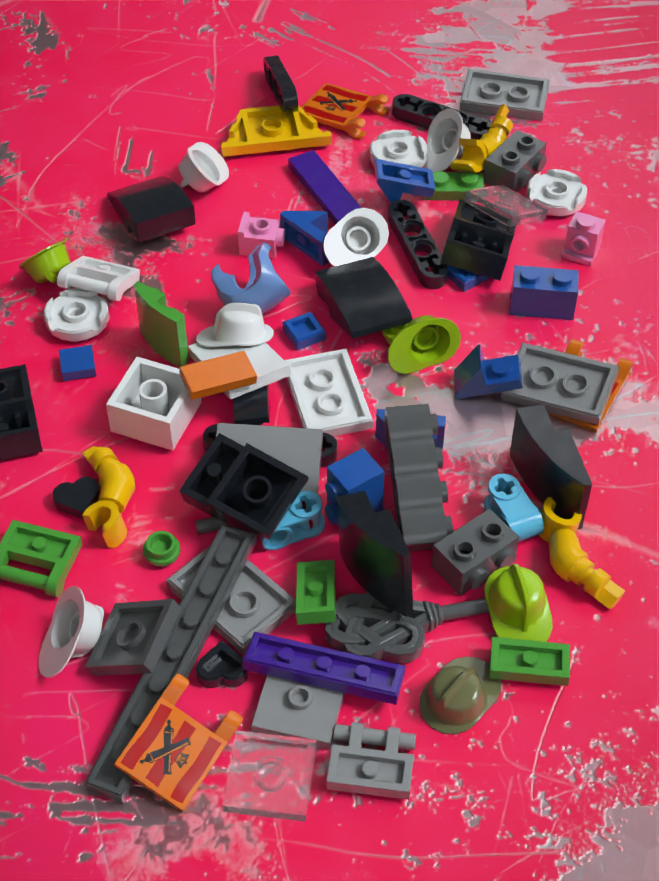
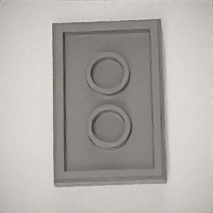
M468 69L459 110L496 115L500 105L506 104L509 109L508 117L542 121L550 80Z
M522 342L518 355L521 362L523 388L501 392V400L527 407L544 404L547 412L599 425L618 376L619 366Z
M218 423L216 437L221 433L243 446L248 443L307 475L309 480L301 491H312L318 494L323 429Z
M209 547L166 580L167 588L181 600ZM247 560L213 629L244 655L253 633L270 634L296 612V600L252 562Z

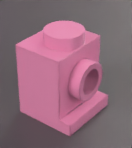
M244 211L238 229L239 255L249 256L258 245L265 242L272 247L269 250V258L275 259L278 247H283L285 241V229L280 228V220L250 217V212Z
M576 211L568 225L565 247L561 258L591 267L601 246L606 220Z

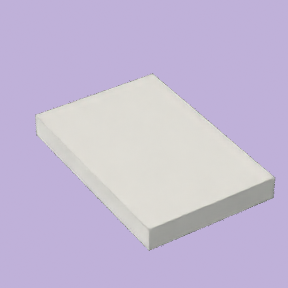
M266 342L254 346L205 347L198 343L188 346L189 355L195 362L245 351L257 374L256 384L225 391L224 393L229 399H234L291 375L289 364Z
M347 349L285 360L289 364L291 375L286 377L302 428L323 429V433H328L332 436L373 429V419Z

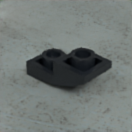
M269 385L234 398L235 424L262 425L263 423L270 422Z

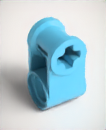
M501 473L493 476L488 484L489 495L485 498L484 510H492L519 536L518 542L542 534L544 531L542 515L539 509L531 502L519 481L510 474Z
M301 491L269 539L260 537L264 548L278 550L289 544L320 535L325 527L324 517L321 514L323 507L320 496L312 491ZM303 501H305V507H306V509H304V510H303V508H302V502H303ZM309 520H312V528H310Z

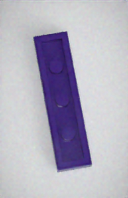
M315 150L288 158V167L323 211L328 213V217L335 225L351 211L361 208Z
M259 632L253 633L243 658V670L397 705L406 669L404 665Z

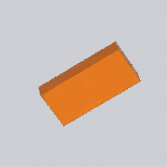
M245 351L180 366L179 375L191 400L256 384L257 374Z

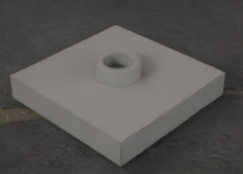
M267 675L251 725L252 733L330 750L335 725L339 718L345 693Z

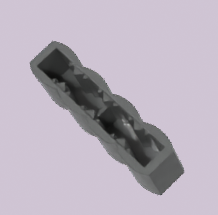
M429 404L386 407L384 426L397 525L409 552L432 550L435 543L453 532L451 516H445L443 503L448 502L446 481H440L438 469L443 468L441 447H435L433 435H438L436 413H430Z

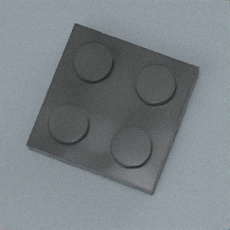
M174 599L115 603L85 668L94 676L153 673L168 637L173 630L181 607Z

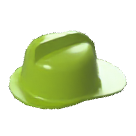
M68 237L31 256L19 265V269H24L37 283L47 281L53 284L57 283L59 271L71 263L65 247Z
M431 315L414 318L392 340L388 348L390 366L398 373L408 374L447 361L456 353L460 346L461 334L459 328L453 321L445 318H436Z
M518 563L495 570L488 577L484 590L492 625L497 636L500 638L546 642L550 637L553 625L544 584L540 577L530 569L519 567Z

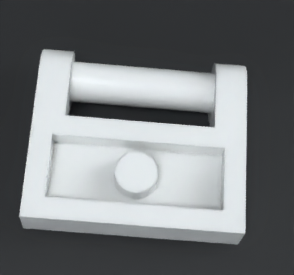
M81 256L59 271L57 285L66 289L75 287L107 295L110 300L120 301L123 292L139 281L140 269Z

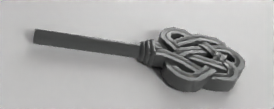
M368 592L365 594L351 593L341 596L337 600L336 622L326 623L325 640L332 648L339 651L378 660L382 659L396 664L411 663L420 657L424 649L425 633L433 631L443 621L489 613L485 598L444 606L428 601L413 600L414 615L405 617L376 600Z

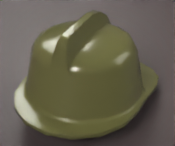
M465 656L452 660L435 674L420 696V711L423 719L432 729L443 734L455 735L468 731L491 708L501 693V680L489 678L490 664L479 658Z

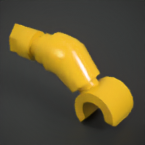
M506 104L500 105L490 125V129L482 135L480 140L459 138V145L463 146V154L461 160H453L450 164L453 170L480 172L484 169L485 159L507 139L513 128V122L506 117L509 112Z
M93 446L82 453L98 474L101 490L98 502L89 506L82 514L88 530L96 531L103 524L102 534L107 546L116 548L123 543L127 535V528L121 513L125 510L135 491V479L129 467L124 463H120L110 448Z
M548 497L541 510L544 531L539 536L549 543L550 565L564 581H572L578 586L584 584V591L608 609H612L622 598L625 590L611 580V576L601 568L593 569L595 564L588 559V554L582 550L576 535L582 514L574 512L572 519H563L553 513L556 502L551 497Z

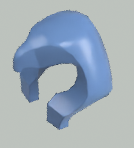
M262 242L248 256L250 276L246 287L243 289L237 285L236 277L224 273L220 269V265L217 264L212 269L211 280L219 299L224 305L236 302L256 304L261 308L263 315L291 295L289 288L273 268L268 256L269 250L272 247L267 243Z

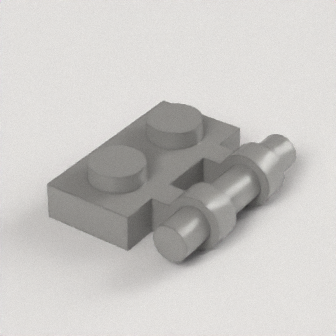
M352 722V726L336 724L334 740L349 742V746L332 744L327 775V789L409 800L414 754L398 753V748L415 750L416 734L400 732L401 728L388 726V730L365 728L364 723ZM362 744L384 746L386 749L385 751L362 748Z

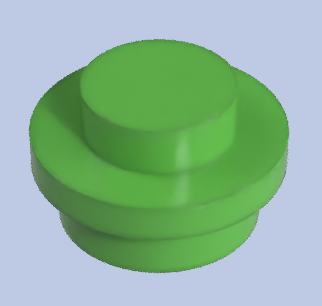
M167 531L152 533L147 538L143 547L145 559L154 566H167L174 563L181 551L179 541Z

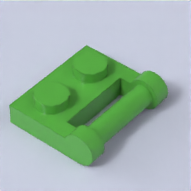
M12 520L0 542V582L5 580L44 590L46 595L60 597L64 589L65 579L82 547L81 536ZM11 559L52 571L49 576L7 566Z

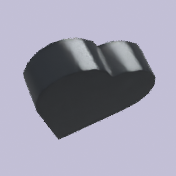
M90 477L80 478L74 483H61L53 490V500L56 508L83 519L82 514L92 504L98 502L100 495L98 482Z
M222 640L202 657L196 666L198 682L206 688H216L222 684L227 687H238L246 681L248 671L243 670V657Z

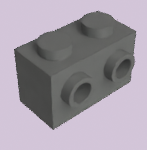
M516 130L485 159L484 183L513 196L521 188H525L530 179L537 172L540 173L547 162V156H545L547 143Z
M488 509L433 545L431 567L459 595H462L471 588L477 589L482 586L495 570L511 566L517 557L519 536L492 510Z

